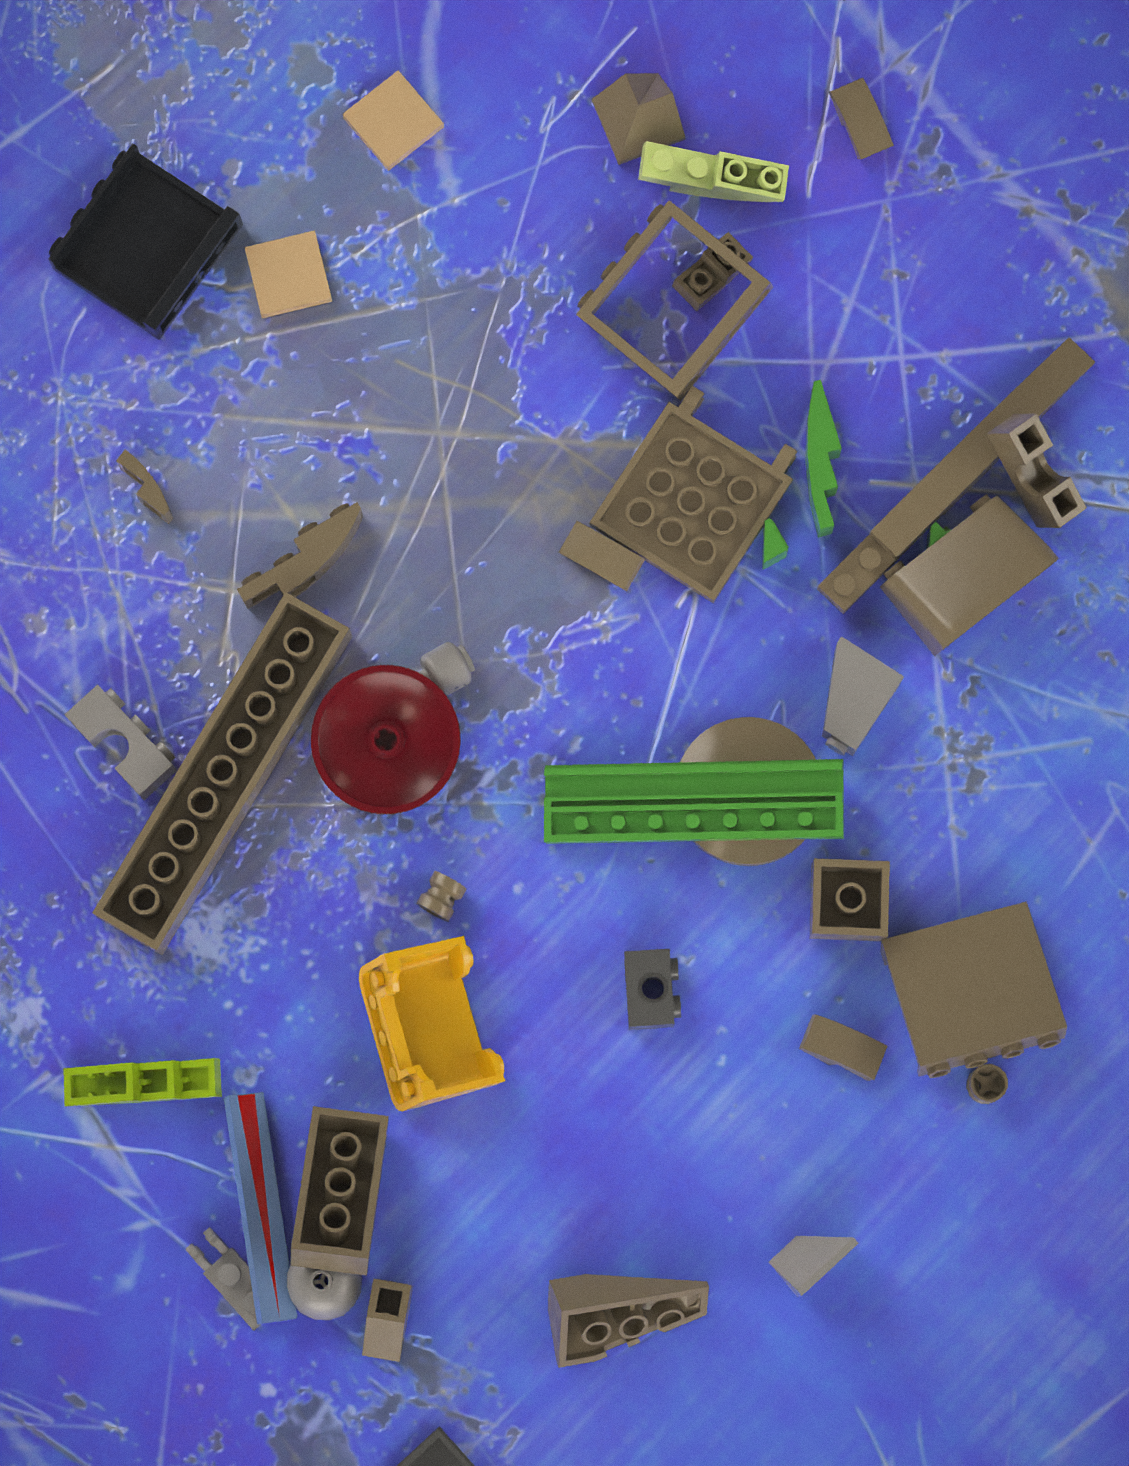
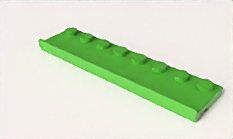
M843 759L545 765L544 842L546 844L844 839Z

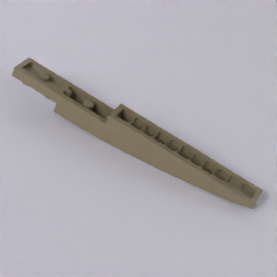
M1071 338L1064 341L870 531L869 535L818 585L817 590L844 614L942 515H945L999 461L1000 458L986 433L1013 414L1036 413L1040 419L1095 364V361Z

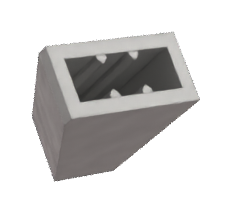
M842 636L837 642L834 651L822 737L827 739L825 744L834 752L843 756L847 752L853 756L900 686L904 676Z

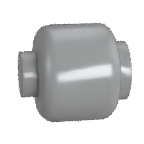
M446 642L427 652L420 659L422 670L419 673L432 680L442 689L446 696L468 685L471 682V672L475 671L473 662L462 645L457 647L451 642Z

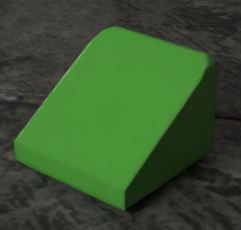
M770 518L765 520L763 527V570L786 558L789 548L774 521Z

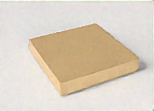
M399 70L342 114L343 119L388 171L444 128V123Z
M315 230L244 247L262 319L333 302Z

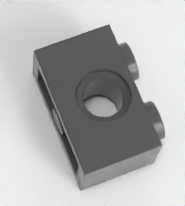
M670 949L624 951L629 1030L674 1027V1018H681L680 995L673 996L672 981L679 980L677 958H670ZM646 981H659L664 988L663 994L657 999L647 998L642 992V986Z

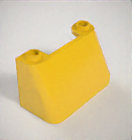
M464 936L384 953L360 968L359 985L389 1094L395 1108L399 1111L418 1108L498 1085L505 1081L503 1075L504 1063L501 1056L496 1054L491 1048L482 1049L462 980V978L469 974L470 967L473 966L474 962L472 951L466 945Z

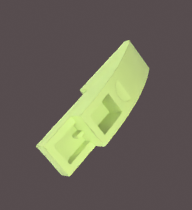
M646 141L642 148L638 180L670 186L669 191L694 196L750 202H783L786 194L789 165L721 151L717 155H711Z

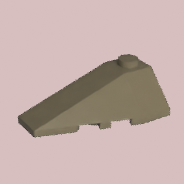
M593 1274L549 1280L548 1314L558 1368L598 1361L607 1357L605 1351L626 1342L628 1347L640 1343L638 1338L657 1329L667 1332L707 1315L709 1293L707 1281Z

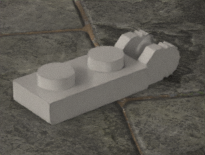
M209 1227L203 1232L205 1239L223 1256L212 1265L205 1258L204 1253L199 1247L194 1246L192 1243L185 1250L205 1271L203 1273L205 1277L252 1330L255 1331L261 1324H257L249 1266L233 1248H229Z

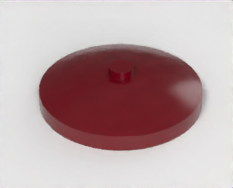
M370 666L345 676L322 699L312 724V755L315 766L324 783L345 803L359 810L375 814L402 813L417 808L432 799L450 779L460 753V726L453 705L446 694L428 677L401 666Z

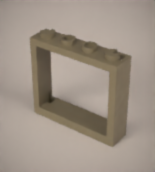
M669 200L665 206L659 204L651 212L647 219V222L650 224L641 235L637 232L628 240L624 247L626 253L618 263L613 261L607 266L600 277L603 282L595 291L589 290L581 298L577 305L580 310L576 315L681 401L691 386L697 382L774 287L765 277ZM672 218L751 282L673 379L594 315Z

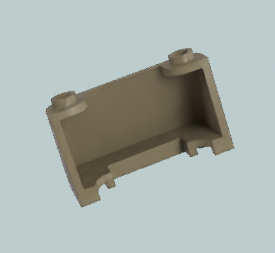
M987 494L969 507L973 514L906 566L902 561H899L883 574L887 581L880 588L934 656L1059 559L1052 549L998 495L992 499Z

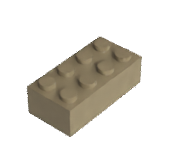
M313 1106L291 1244L290 1266L367 1276L389 1116Z

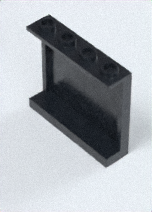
M132 143L127 152L123 150L118 154L112 165L113 171L106 180L101 179L96 184L91 194L92 199L86 208H80L74 214L70 222L71 228L64 238L59 237L53 243L49 251L50 257L48 260L53 270L160 340L243 224L238 212L229 206L223 209L141 155L138 147Z

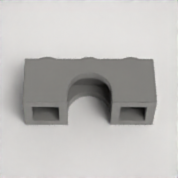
M97 684L64 715L94 748L103 739L112 735L123 736L128 740L129 750L127 756L115 767V770L145 800L177 771L171 763L175 756L161 741L154 745L146 737L150 729L136 714L130 719L121 710L125 703L111 688L104 692Z

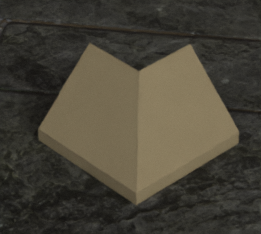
M625 73L592 98L593 106L618 165L641 157L642 148L646 141L670 146L685 140L673 92L658 73Z

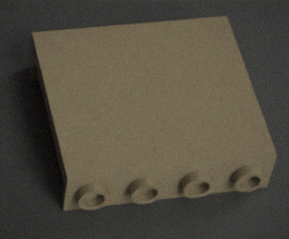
M1027 901L881 940L880 952L884 965L888 966L917 1060V1073L919 1077L928 1075L929 1078L941 1077L950 1073V1068L965 1065L966 1068L979 1067L987 1063L988 1058L1002 1055L1004 1059L1013 1058L1024 1053L1026 1048L1037 1045L1040 1049L1050 1048L1061 1043V1039L1065 1038L1067 1024Z

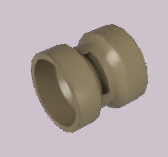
M434 871L429 880L431 888L420 895L416 904L434 916L449 922L454 913V901L462 899L467 888L452 878Z
M993 1064L979 1066L969 1074L966 1081V1089L969 1096L980 1104H990L999 1100L1008 1088V1079L1005 1072Z

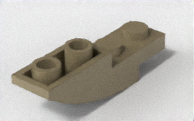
M357 502L351 506L348 503L334 509L329 514L331 518L318 525L317 522L306 525L299 530V536L293 539L299 551L298 554L288 553L277 559L273 563L274 568L264 574L255 572L246 577L241 582L243 586L238 588L237 591L247 609L278 591L281 592L282 596L287 592L297 597L317 582L335 564L356 534L363 518L359 504Z

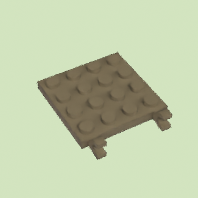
M691 386L679 407L668 402L589 522V525L714 603L762 530L765 520L769 519L791 485L793 479L785 473L796 459L797 450L784 444L772 465L763 461L692 416L704 401V393Z

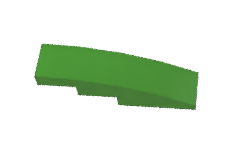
M821 380L813 382L806 424L805 454L809 502L818 538L832 534L834 529V522L826 498L836 496L838 485L830 460L839 458L842 449Z

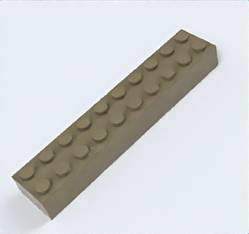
M287 592L284 593L92 913L98 919L163 955L352 639L350 628Z

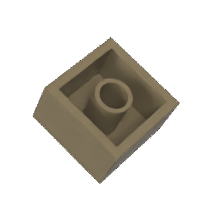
M814 858L811 864L809 939L881 941L888 937L890 861Z

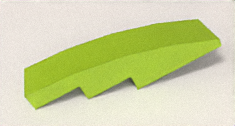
M217 1058L147 1063L131 1062L63 1068L64 1104L67 1107L222 1097L220 1059Z

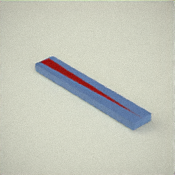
M264 1093L228 1095L224 1098L257 1324L293 1320L297 1318V1311L287 1289V1272L290 1265Z

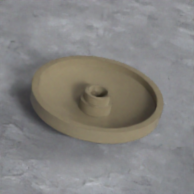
M740 717L720 722L705 730L690 744L680 762L816 759L805 742L785 726L763 718ZM806 839L693 842L708 855L725 863L739 866H759L784 858L796 850Z

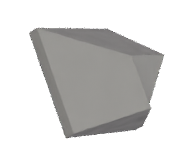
M795 1236L769 1263L792 1292L799 1297L805 1294L859 1243L854 1237Z

